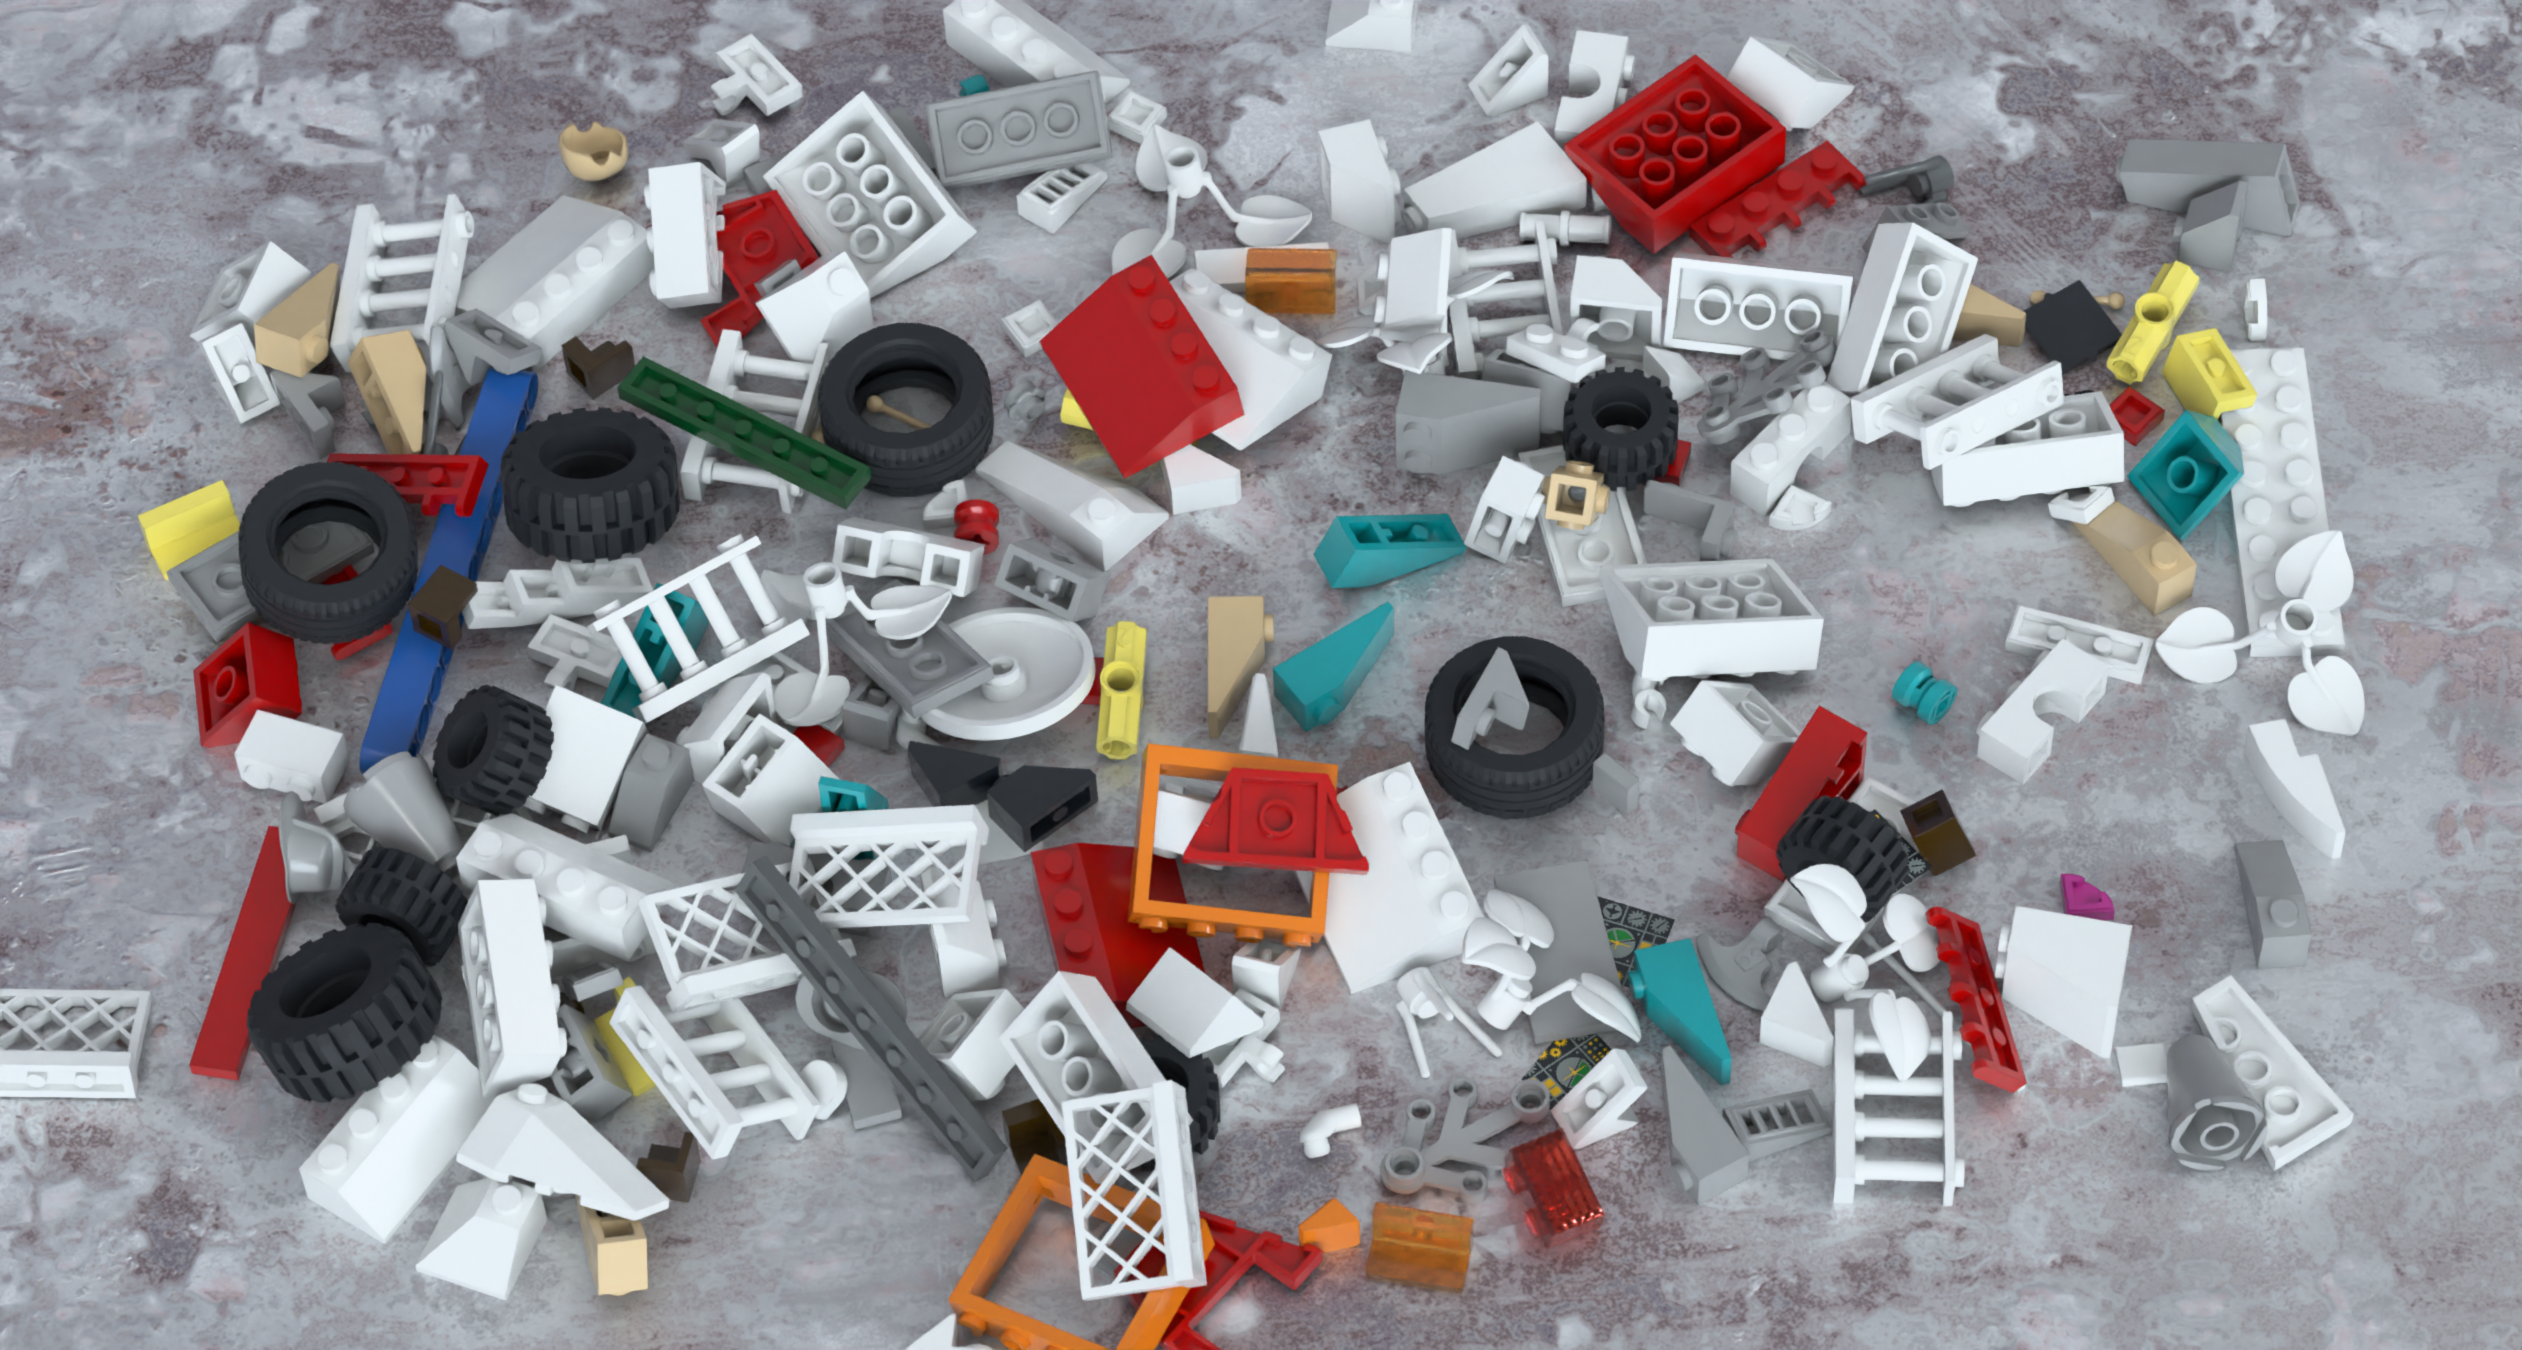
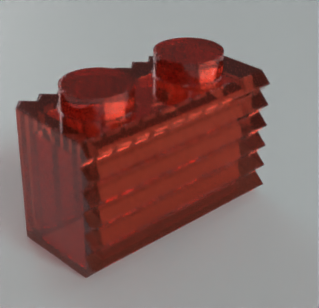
M1563 1128L1549 1132L1545 1136L1532 1139L1509 1150L1505 1162L1506 1167L1502 1169L1503 1177L1510 1193L1513 1196L1519 1194L1522 1197L1523 1203L1527 1208V1211L1523 1212L1525 1224L1534 1239L1541 1238L1544 1247L1548 1250L1601 1228L1605 1213Z

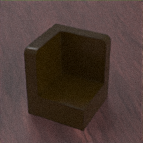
M576 336L561 345L567 374L593 400L622 382L635 367L633 349L626 340L616 346L611 341H606L592 351Z
M440 565L408 603L414 631L452 650L463 637L458 615L478 592L476 582Z
M1943 789L1900 810L1910 835L1923 859L1933 867L1930 869L1932 875L1937 876L1977 856L1963 825Z
M1040 1099L1002 1111L1004 1135L1021 1176L1034 1154L1068 1166L1065 1137Z
M685 1131L680 1148L651 1144L648 1157L638 1158L636 1168L669 1200L689 1203L701 1162L697 1139L692 1132Z

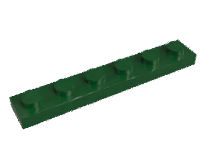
M644 356L617 387L619 399L845 510L872 478L869 466Z

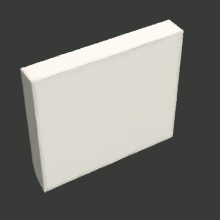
M2164 1042L2115 1047L2122 1087L2167 1083V1056Z

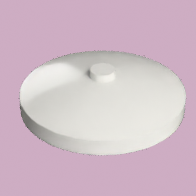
M1007 607L991 609L956 620L948 624V626L992 666L994 679L920 717L928 725L942 733L969 740L1009 739L1044 729L1071 713L1088 695L1096 672L1091 642L1087 634L1075 622L1038 608Z

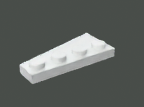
M2231 975L2192 998L2190 1009L2204 1036L2215 1044L2265 1113L2268 1133L2261 1148L2273 1171L2352 1123V1111Z

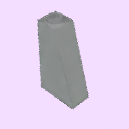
M2129 139L2124 156H2120L2117 159L2116 180L2118 183H2122L2127 202L2187 215L2192 199L2237 181L2248 182L2242 227L2280 236H2291L2300 207V199L2285 143Z

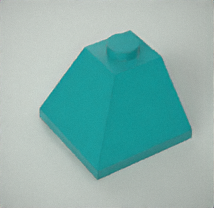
M2185 410L2127 477L2177 537L2185 540L2244 475L2242 452L2240 446L2215 417Z

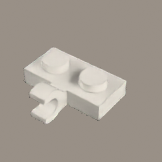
M752 33L716 52L717 65L728 76V78L720 79L711 86V90L718 97V99L712 101V105L722 116L733 112L745 96H748L766 116L803 97L802 84Z
M1586 318L1576 320L1565 336L1553 332L1550 326L1533 324L1529 325L1525 330L1507 337L1506 354L1572 383H1578L1584 377H1591L1596 375V371L1605 369L1606 354L1597 350L1598 345L1587 341L1590 333L1599 329V324Z
M549 614L527 647L530 659L554 667L544 681L545 686L552 688L546 696L548 701L556 685L573 692L578 677L608 688L622 658V654L612 637L600 632L591 635L587 627Z
M1240 988L1234 996L1264 1020L1263 1029L1202 1053V1059L1209 1057L1213 1063L1214 1074H1217L1219 1087L1221 1088L1225 1086L1245 1061L1252 1066L1259 1076L1271 1083H1274L1285 1070V1066L1278 1063L1283 1057V1052L1272 1044L1264 1042V1039L1280 1022L1279 1010Z

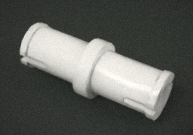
M1562 210L1560 215L1527 214L1522 212L1520 216V241H1535V221H1544L1547 238H1555V241H1559L1560 246H1570V242L1610 244L1611 215L1580 216L1571 215V211Z

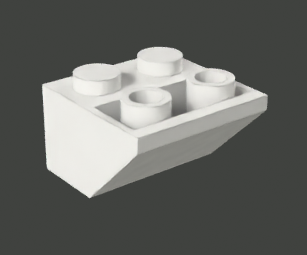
M1370 119L1318 131L1320 189L1332 221L1383 243H1390L1391 238H1395V223L1401 222L1399 205L1394 196L1400 194L1401 189L1395 168L1388 169L1385 161H1388V151L1383 135H1375Z
M759 714L702 786L712 810L764 843L780 842L793 848L795 838L790 832L792 815L821 813L822 805L818 786L820 777L839 778L798 737L762 714Z

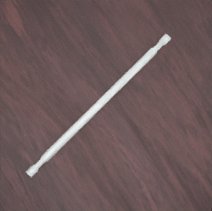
M1869 932L1863 935L1862 940L1868 946L1873 947L1876 951L1882 949ZM1891 954L1883 958L1941 1017L1943 1011H1948ZM1952 1015L1953 1029L1960 1031L1962 1023ZM2025 1085L2016 1091L2019 1093L2025 1088Z

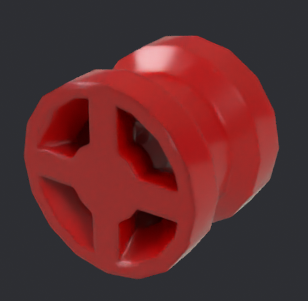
M971 499L956 506L954 510V524L957 528L954 531V538L985 544L983 555L996 550L999 546V531L996 529L999 524V509L996 505L986 500Z

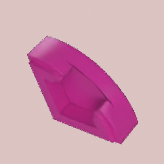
M2061 873L2059 883L2064 914L2103 921L2114 919V905L2105 891L2101 892L2092 884L2085 882V878L2080 875Z

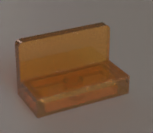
M1249 248L1245 271L1246 302L1264 313L1335 314L1337 250Z
M1376 1202L1372 1216L1373 1239L1366 1265V1277L1462 1293L1474 1244V1218Z

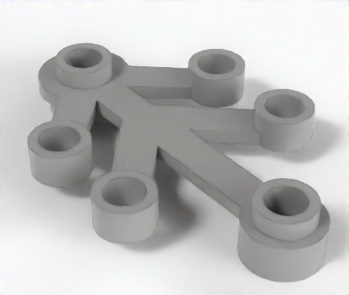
M1822 329L1806 333L1799 341L1801 344L1799 352L1767 377H1765V373L1770 368L1771 363L1765 349L1756 348L1743 354L1740 358L1746 374L1743 395L1732 403V396L1738 392L1739 388L1731 373H1722L1713 377L1707 384L1714 399L1713 406L1702 414V419L1697 424L1700 435L1707 438L1710 444H1722L1739 435L1742 430L1740 423L1768 414L1781 413L1789 409L1794 403L1790 392L1803 388H1813L1825 381L1826 374L1823 367L1833 362L1837 351L1832 336L1826 334Z
M1456 1077L1448 1086L1449 1105L1439 1141L1421 1150L1425 1132L1433 1128L1436 1123V1108L1428 1099H1414L1407 1106V1127L1402 1145L1392 1149L1383 1158L1380 1166L1382 1182L1393 1192L1410 1194L1418 1191L1425 1185L1458 1192L1463 1202L1472 1205L1479 1204L1485 1200L1488 1192L1487 1178L1483 1173L1469 1170L1462 1174L1435 1166L1447 1160H1454L1498 1169L1502 1177L1510 1182L1524 1180L1529 1174V1156L1524 1150L1519 1148L1503 1150L1478 1144L1520 1121L1534 1124L1544 1119L1550 1110V1092L1547 1086L1538 1080L1527 1079L1520 1081L1512 1089L1510 1104L1463 1128L1468 1109L1472 1108L1477 1102L1478 1087L1476 1082L1470 1077ZM1460 1089H1466L1471 1094L1466 1097H1460L1455 1092ZM1526 1103H1534L1538 1107L1528 1109L1522 1106ZM1418 1111H1425L1429 1116L1425 1119H1418L1413 1114ZM1518 1161L1523 1166L1518 1169H1511L1507 1166V1163ZM1402 1169H1408L1413 1174L1399 1175L1397 1172ZM1470 1183L1481 1186L1477 1191H1468L1464 1187Z

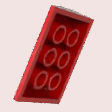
M1695 54L1565 143L1564 151L1587 178L1589 184L1623 229L1651 253L1655 254L1687 232L1692 223L1738 196L1785 163L1786 127Z
M1152 254L1112 275L1039 341L1043 351L1124 479L1244 415L1236 384Z
M1077 842L1031 852L1034 886L1056 973L1064 971L1096 977L1131 1029L1147 1025L1126 1010L1127 1001L1169 947L1205 973L1197 939L1187 935V929L1168 927L1167 932L1154 933L1151 932L1152 929L1139 928V923L1127 922L1134 847ZM1152 854L1148 900L1187 904L1175 858H1166Z

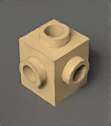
M1566 461V467H1557L1551 473V477L1545 476L1541 494L1546 496L1543 504H1547L1545 518L1557 520L1558 526L1568 529L1583 530L1585 525L1591 526L1597 520L1598 513L1605 514L1607 510L1610 487L1603 486L1605 473L1594 472L1593 464L1581 461ZM1571 487L1585 488V499H1575L1571 494Z

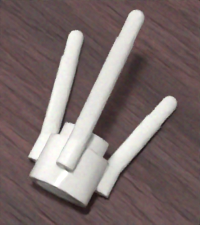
M1414 968L1400 978L1396 988L1402 1000L1396 1005V1009L1404 1020L1422 1078H1428L1430 1071L1415 1022V1015H1419L1421 1018H1429L1440 1012L1447 1021H1451L1455 1016L1494 1056L1500 1057L1502 1055V1049L1450 996L1444 985L1438 984L1428 968Z

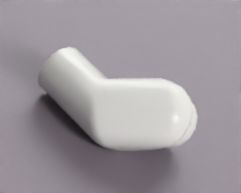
M902 708V711L896 718V740L900 746L908 750L909 742L915 741L943 747L926 735L927 723L920 716L914 719Z
M1354 1103L1323 1110L1316 1113L1300 1131L1299 1142L1304 1144V1154L1308 1158L1324 1156L1330 1152L1327 1137L1331 1136V1134L1362 1126L1357 1104Z

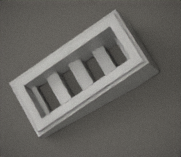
M1812 1089L1739 1103L1723 1109L1722 1117L1749 1152V1162L1832 1133V1127ZM1805 1106L1813 1122L1804 1124L1797 1110ZM1788 1113L1794 1126L1786 1127L1781 1115ZM1771 1119L1776 1130L1769 1131L1764 1121ZM1754 1125L1758 1133L1751 1135L1747 1127Z

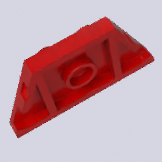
M1232 767L1182 855V863L1358 875H1366L1369 872V862L1366 856L1363 857L1352 834L1353 827L1346 812L1340 808L1337 801V792L1329 775L1324 773Z

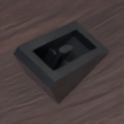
M915 741L909 742L908 755L912 776L933 807L976 806L987 800L986 791L991 788L998 778L1003 776L1001 758Z

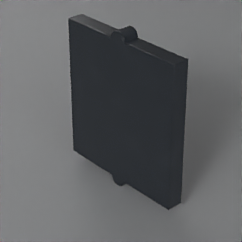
M2080 280L2053 295L2046 293L2044 300L2023 311L2026 313L2025 330L2050 362L2055 360L2061 363L2062 375L2087 361L2095 362L2097 356L2114 347L2122 335Z

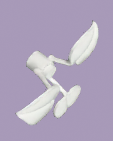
M1154 123L1140 146L1135 172L1137 180L1144 188L1151 191L1167 190L1166 230L1163 235L1159 231L1149 228L1134 230L1124 235L1112 251V275L1152 254L1167 279L1173 276L1182 267L1187 254L1183 243L1171 240L1175 230L1177 196L1181 198L1194 197L1201 191L1203 185L1208 188L1229 219L1238 223L1235 234L1237 240L1246 247L1285 245L1311 222L1313 215L1304 205L1275 195L1250 197L1242 203L1241 213L1235 212L1212 181L1211 173L1203 172L1208 163L1205 148L1193 139L1172 133Z
M1481 270L1466 273L1449 280L1446 316L1439 333L1424 335L1411 342L1405 341L1397 344L1393 340L1382 339L1387 348L1377 354L1378 361L1401 368L1403 375L1405 370L1418 374L1424 372L1446 375L1444 367L1450 365L1447 356V345L1452 341L1451 334L1447 333V309L1449 304L1455 299L1465 298L1478 293L1503 278L1514 280L1513 272ZM1373 315L1356 317L1332 328L1318 339L1315 344L1321 348H1340L1357 343L1369 336L1379 337L1380 323L1373 322Z
M2340 530L2326 531L2307 537L2283 554L2275 568V587L2282 596L2293 600L2284 605L2275 621H2270L2266 626L2246 637L2233 641L2234 627L2223 613L2209 607H2198L2185 611L2178 616L2155 641L2158 654L2176 674L2195 683L2216 684L2231 677L2236 671L2237 658L2234 650L2242 649L2270 633H2275L2276 637L2284 644L2291 646L2300 645L2302 647V664L2306 672L2296 675L2287 688V704L2293 717L2304 727L2319 732L2353 736L2361 729L2365 715V699L2361 681L2355 670L2346 661L2337 656H2327L2321 659L2315 667L2311 662L2313 641L2309 636L2318 624V613H2327L2340 608L2348 600L2353 589V569L2345 550Z
M822 562L808 568L804 575L780 574L764 569L760 580L780 617L786 616L789 623L802 618L805 624L809 619L817 620L819 674L804 671L783 679L777 685L773 694L776 714L785 724L812 726L834 718L843 710L844 701L851 693V688L846 677L840 675L828 676L829 658L826 619L840 616L844 612L849 600L865 619L876 620L875 627L878 634L885 638L904 640L918 637L935 625L952 598L951 589L936 586H897L876 594L871 600L872 609H869L856 595L853 585L844 586L840 569L833 563Z
M1819 864L1800 871L1790 881L1804 895L1813 915L1823 930L1832 939L1841 942L1832 954L1823 958L1824 964L1812 970L1810 980L1815 994L1826 1003H1833L1843 997L1846 1002L1870 998L1869 1014L1871 1022L1888 1061L1899 1082L1908 1079L1926 1058L1931 1047V1033L1923 1013L1910 998L1900 997L1896 999L1891 989L1861 988L1869 977L1868 966L1897 950H1900L1908 968L1915 972L1928 971L1940 962L1936 953L1939 936L1936 927L1929 925L1925 913L1928 909L1911 895L1898 894L1891 897L1883 907V922L1886 931L1894 942L1865 958L1857 954L1845 953L1865 928V923L1860 916L1865 912L1867 903L1859 883L1847 870L1837 865Z
M1491 889L1484 896V907L1491 919L1478 917L1467 928L1463 940L1462 963L1485 966L1503 974L1477 1004L1478 1012L1489 1024L1498 1029L1506 1030L1522 1010L1526 1014L1531 1015L1540 1005L1565 991H1572L1573 1000L1587 1013L1627 1035L1636 1043L1641 1040L1640 1025L1632 1003L1618 987L1597 975L1583 973L1578 981L1572 978L1568 979L1538 997L1531 999L1530 993L1533 988L1528 980L1535 975L1536 965L1533 958L1527 953L1530 942L1542 948H1548L1554 940L1552 925L1542 911L1529 901L1499 889ZM1514 936L1519 937V945H1517V941Z

